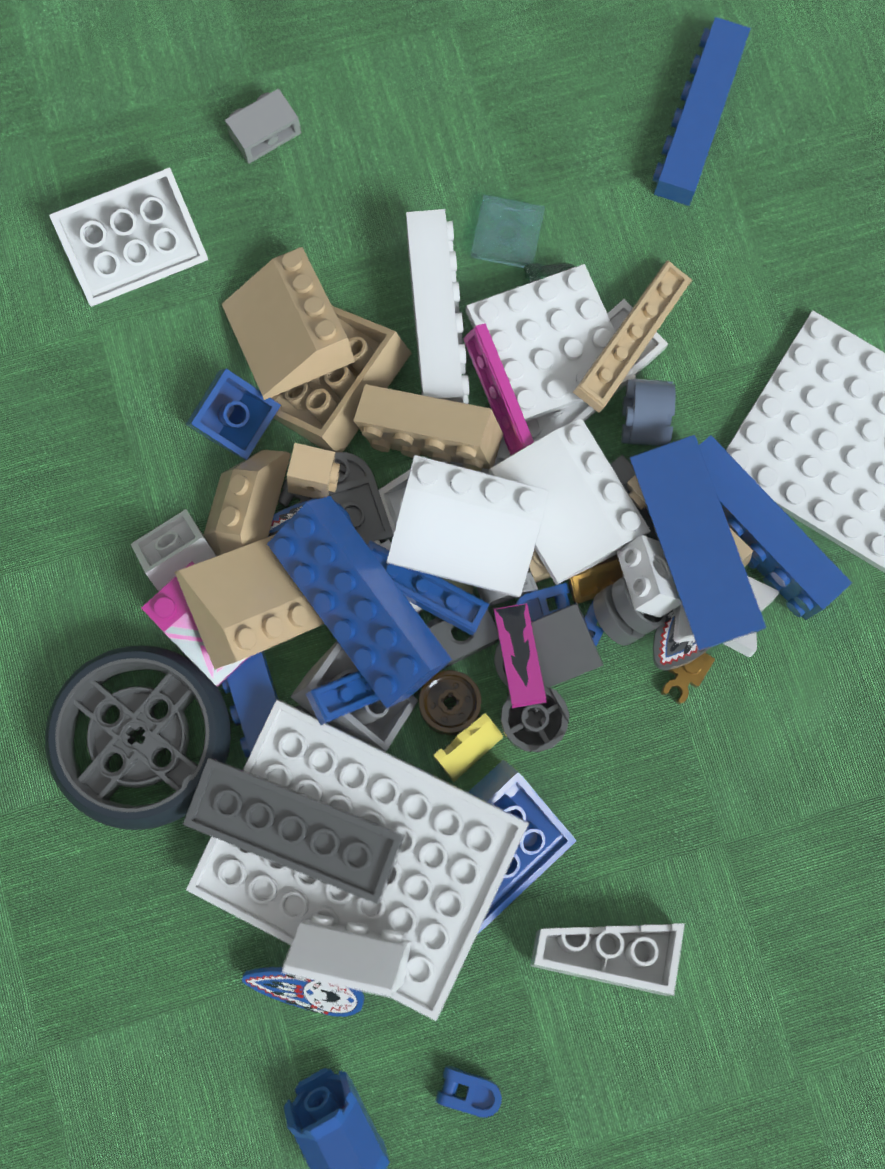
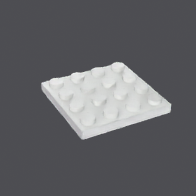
M585 264L469 304L465 310L473 328L486 323L526 422L583 401L573 391L615 333ZM632 368L619 387L625 386L627 379H636Z

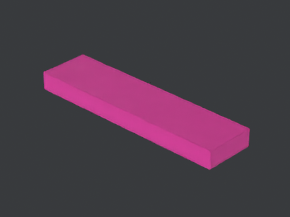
M484 323L475 326L463 340L494 416L503 432V438L509 453L512 456L534 443V440L487 325Z

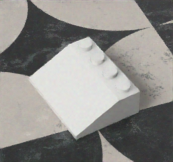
M170 168L49 215L90 307L209 260Z
M582 418L554 430L489 470L492 476L549 490L534 549L556 585L617 555L616 551L639 536H646L650 532L649 527Z
M414 455L387 563L520 598L542 523L549 490Z

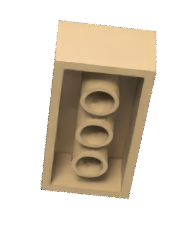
M367 384L364 386L353 420L361 430L362 435L369 441L371 447L376 450L389 452L390 449L401 451L402 454L414 458V455L432 457V460L439 462L447 461L448 464L451 462L461 463L465 468L473 471H481L482 468L490 470V468L494 467L503 437V432L490 408Z

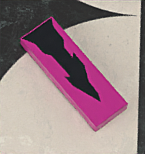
M527 603L494 609L512 708L545 703L546 695Z

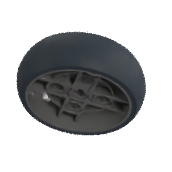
M145 645L127 646L107 651L92 658L78 668L67 679L56 695L48 715L45 730V750L49 769L63 795L79 811L91 819L107 826L128 830L156 828L185 816L189 810L208 758H214L226 763L231 740L228 711L217 686L189 658L169 649ZM155 670L167 674L156 688L133 686L113 694L103 685L111 678L129 671ZM195 698L201 708L205 724V743L199 764L186 755L189 745V725L184 711ZM159 702H166L169 707L167 715L164 718L156 719L154 716L155 706ZM117 706L120 710V717L115 723L109 724L106 720V713L111 707ZM81 711L91 719L87 732V743L93 760L83 773H81L74 748L75 728ZM145 730L142 734L146 737L143 743H133L136 739L132 736L134 731L142 732ZM169 749L172 754V760L168 766L161 768L157 763V756L160 751ZM120 754L123 758V766L118 772L113 773L109 768V761L114 755ZM164 780L176 790L175 793L167 798L147 805H125L109 800L120 786L143 788Z

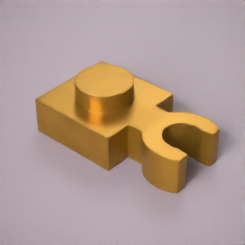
M704 653L689 664L668 670L676 677L663 686L661 694L665 696L671 687H676L680 691V697L676 703L682 704L689 695L688 685L690 684L698 688L715 658Z

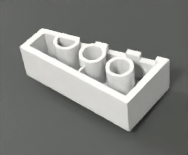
M685 924L540 929L536 932L530 966L659 995H674Z

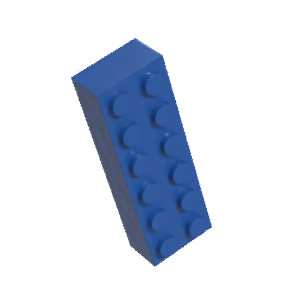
M710 435L699 447L729 527L753 550L750 562L747 565L752 569L756 568L764 576L763 581L766 585L779 591L788 601L786 605L795 616H802L805 620L824 610L852 582Z
M331 496L306 502L267 543L387 709L413 695L452 660Z

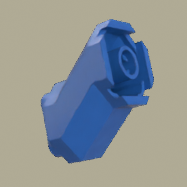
M323 1068L298 1083L294 1090L297 1096L293 1103L288 1099L284 1106L287 1127L294 1135L310 1169L387 1168L390 1161L385 1143L378 1134L351 1078L345 1071H339L338 1075L334 1074L331 1069Z

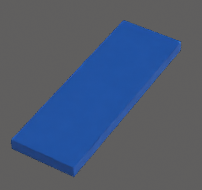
M692 435L630 457V462L698 651L766 629L767 627L696 436Z

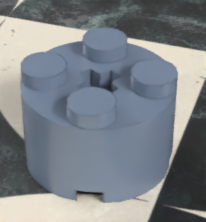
M627 379L626 396L623 397L622 416H625V424L622 426V443L664 446L671 442L673 426L670 425L672 416H675L676 400L675 384L673 382Z

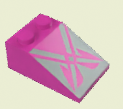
M191 561L186 567L195 565V563ZM176 576L141 608L217 687L248 659L245 658L239 662L214 670Z

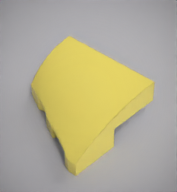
M485 713L457 735L444 750L440 749L433 756L442 766L445 773L455 782L503 738V735Z

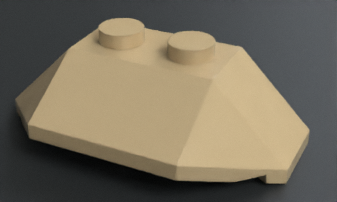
M261 450L247 460L221 473L204 532V537L216 556L268 537L291 456L290 453Z

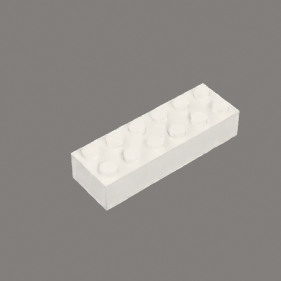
M445 209L406 212L407 243L421 392L423 396L469 404L468 375L462 376V374H465L466 351L465 344H462L463 321L462 313H459L460 292L459 283L456 282L457 262L456 252L453 251V222L446 221Z

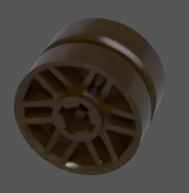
M453 670L439 672L422 687L419 697L420 713L426 725L433 731L442 735L452 736L460 734L472 725L479 715L481 708L480 691L476 683L464 673ZM448 697H452L456 702L452 709H447L443 703Z

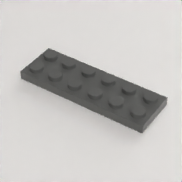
M208 758L183 825L375 904L381 902L405 835L214 758Z

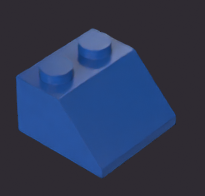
M225 368L219 370L185 425L213 443L247 460L281 405L271 398L264 400L258 389Z

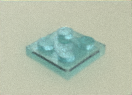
M483 195L471 257L532 269L545 206Z

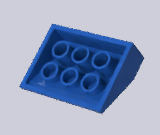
M504 759L468 793L529 822L477 935L577 841L521 774Z

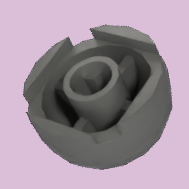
M544 686L545 703L512 708L510 695L508 696L502 707L501 725L504 735L517 748L525 752L539 753L553 748L563 739L568 728L569 711L565 700L552 688Z

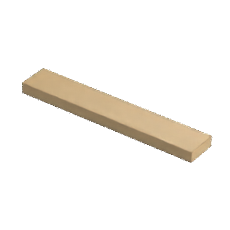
M667 260L573 393L599 413L613 396L692 279Z

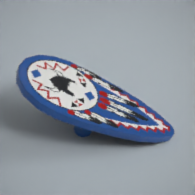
M283 967L257 968L246 971L242 977L244 984L270 998L329 1016L345 1017L355 1015L362 1009L365 1000L364 994L360 990L282 973Z

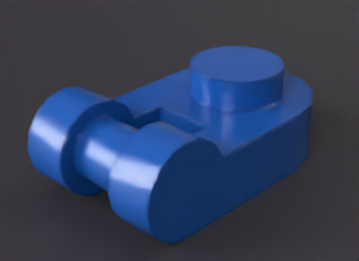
M563 583L527 593L519 598L516 605L527 603L530 620H536L570 605L567 595L570 593L568 584ZM555 598L558 609L549 611L546 599Z
M445 1066L442 1075L445 1081L442 1090H439L437 1093L436 1103L478 1117H489L499 1110L502 1096L495 1082L464 1072L455 1067ZM458 1083L468 1086L465 1098L455 1095Z

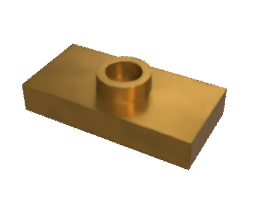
M618 555L568 579L572 599L575 603L579 604L594 599L597 593L624 576Z

